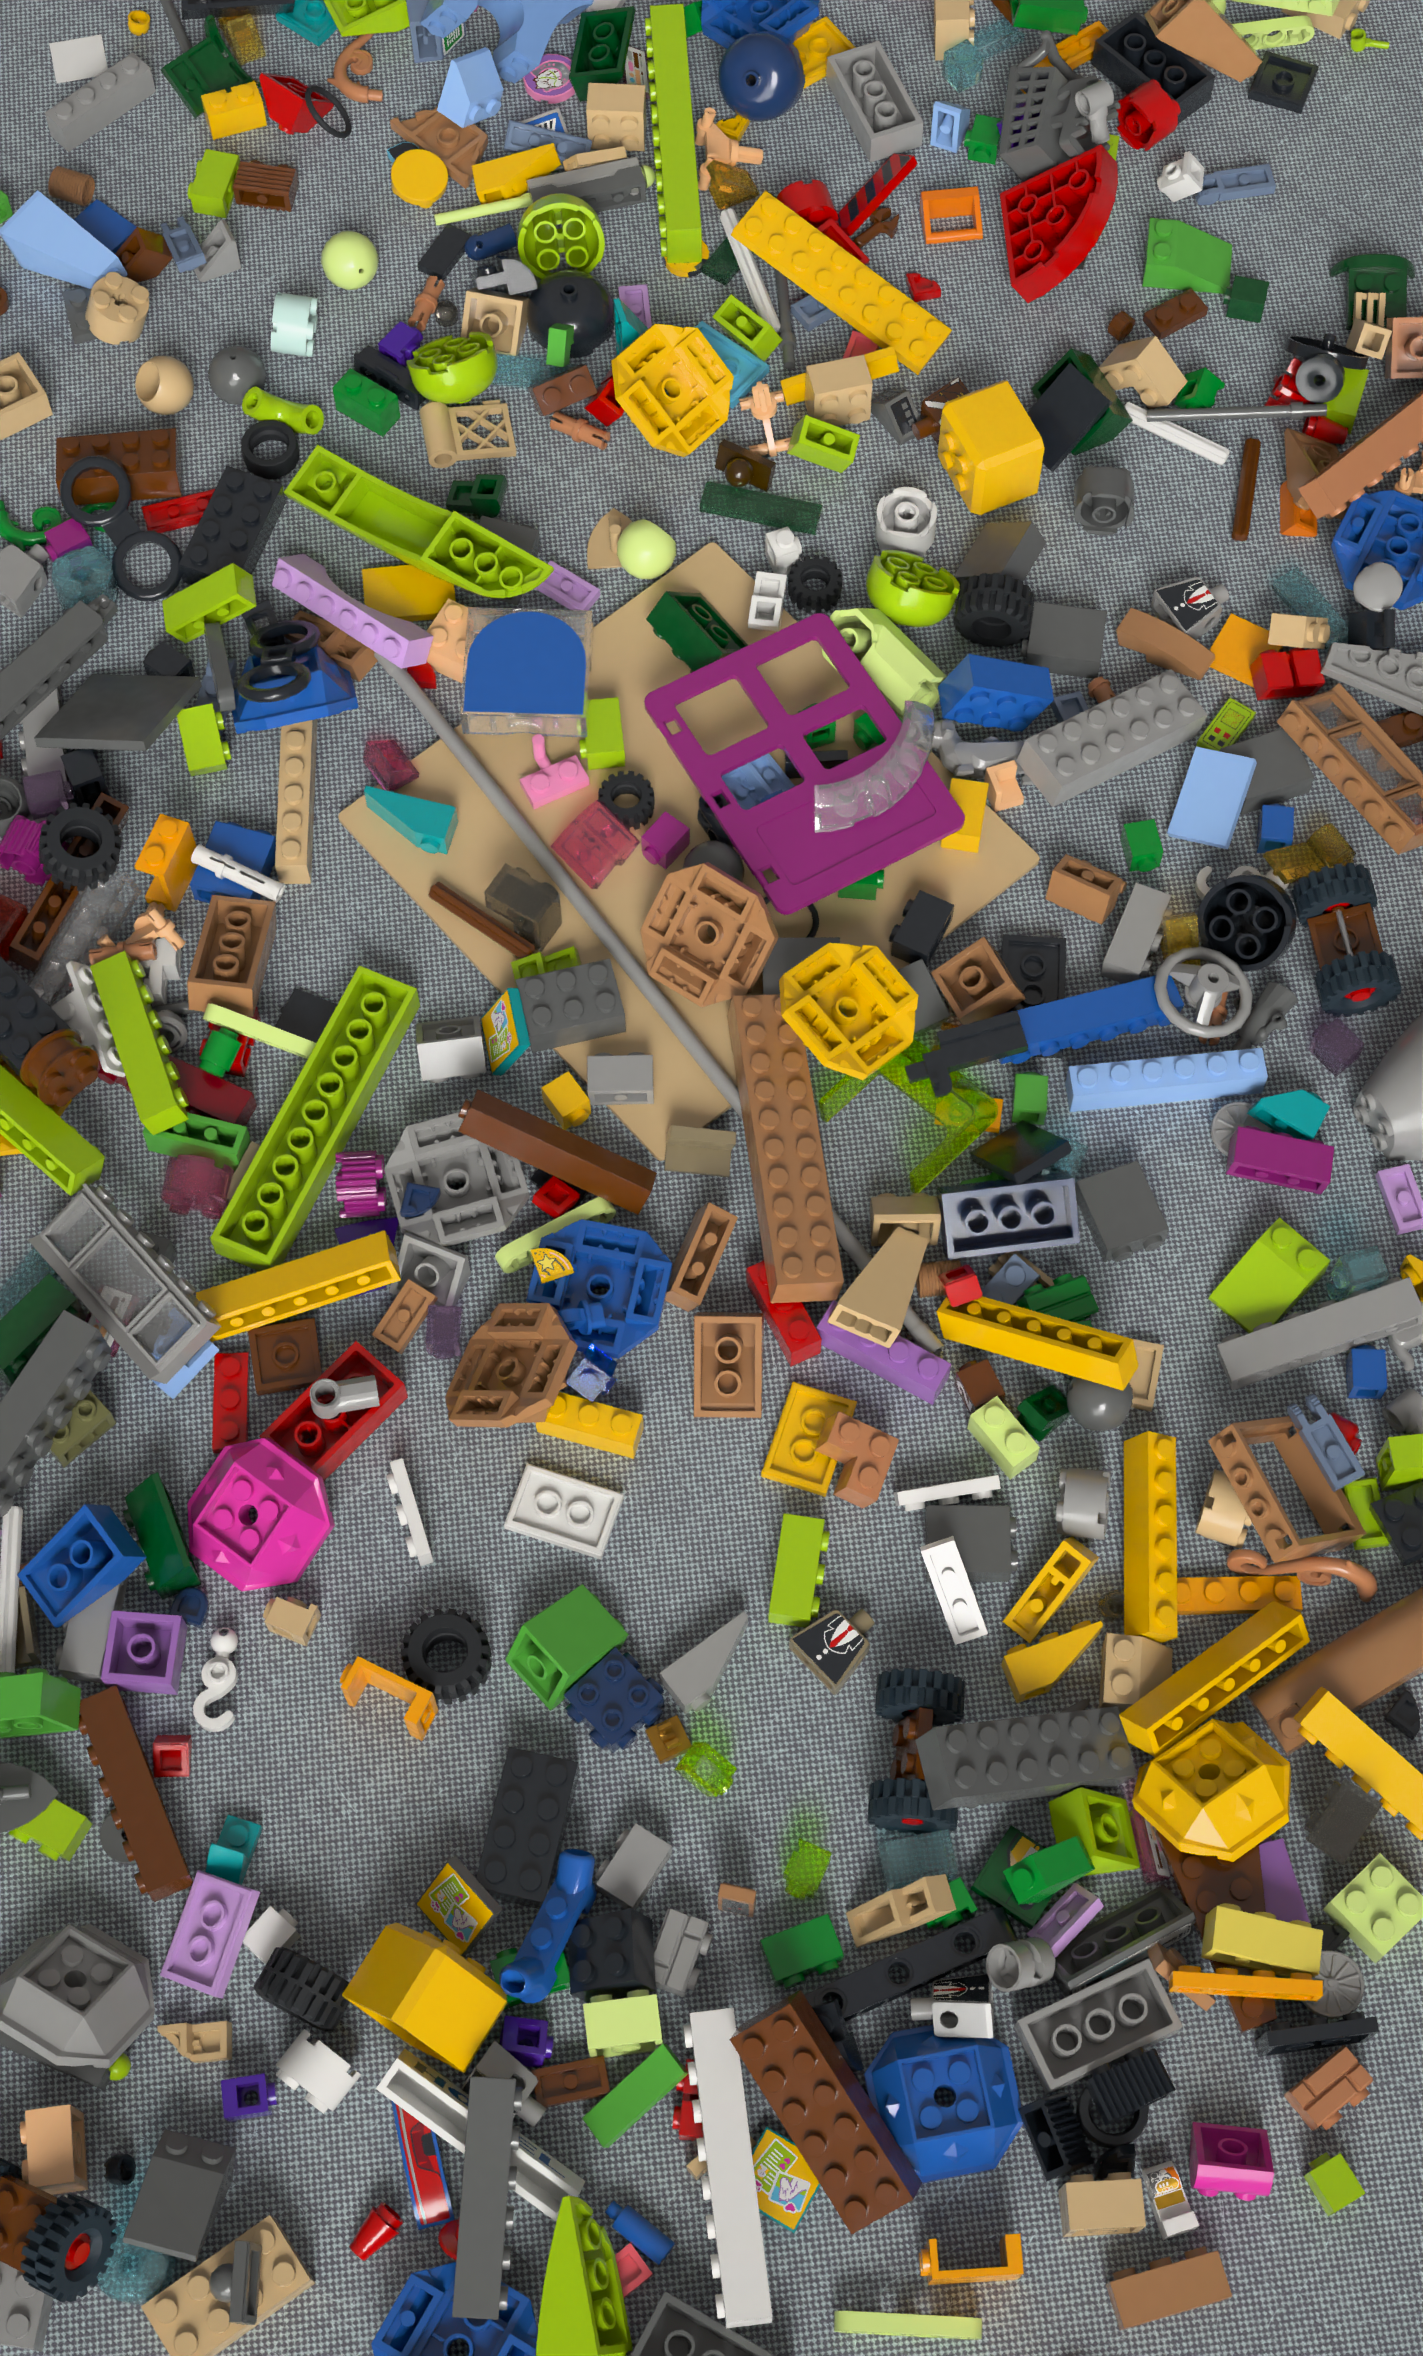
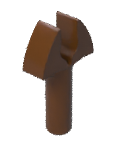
M891 208L875 210L870 215V221L874 224L857 236L853 242L861 249L880 233H885L892 239L898 229L899 214L891 221H885L891 217Z

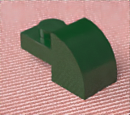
M477 474L475 481L453 480L445 505L448 511L477 513L479 519L481 516L496 517L500 512L507 490V479L505 475Z

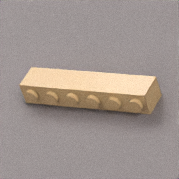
M317 719L281 726L275 868L279 882L284 884H311Z

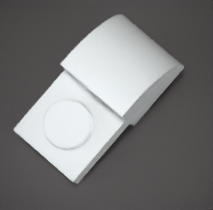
M756 572L748 628L776 632L780 630L787 575Z
M165 938L155 940L157 960L140 961L146 974L142 981L149 987L154 998L152 1006L167 1004L168 980H180L182 951L181 949L175 951Z

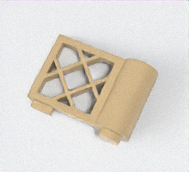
M500 400L482 401V405L447 407L444 403L430 401L420 409L419 414L428 461L432 467L447 468L456 461L516 456V446L507 403L501 404ZM501 414L502 421L496 426L486 420L488 415ZM467 416L474 420V422L466 428L457 422V417ZM479 425L491 431L485 439L473 432ZM496 436H499L507 442L508 447H496L490 442ZM469 438L479 444L476 449L463 450L462 443Z

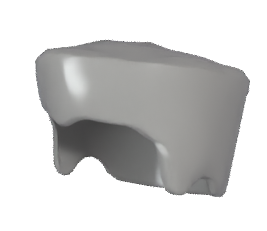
M1376 562L1366 566L1354 581L1355 602L1375 612H1383L1385 609H1390L1400 598L1403 589V581L1395 567L1384 562Z

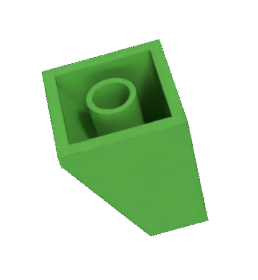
M582 1584L524 1623L505 1661L551 1711L564 1700V1694L615 1647L620 1651L629 1634L624 1630L621 1622L613 1618L601 1605L598 1597L590 1593Z

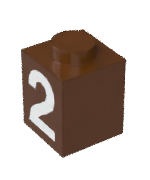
M987 1359L979 1363L976 1360L970 1361L959 1368V1372H956L954 1384L970 1415L996 1396L1002 1403L1004 1402L1006 1393Z

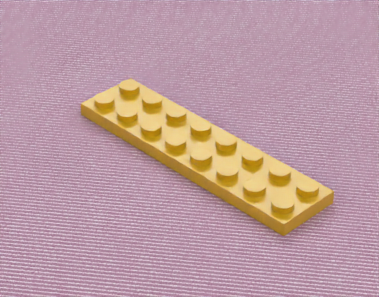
M766 190L731 233L732 237L883 349L894 346L897 360L917 375L920 374L952 332L949 327Z

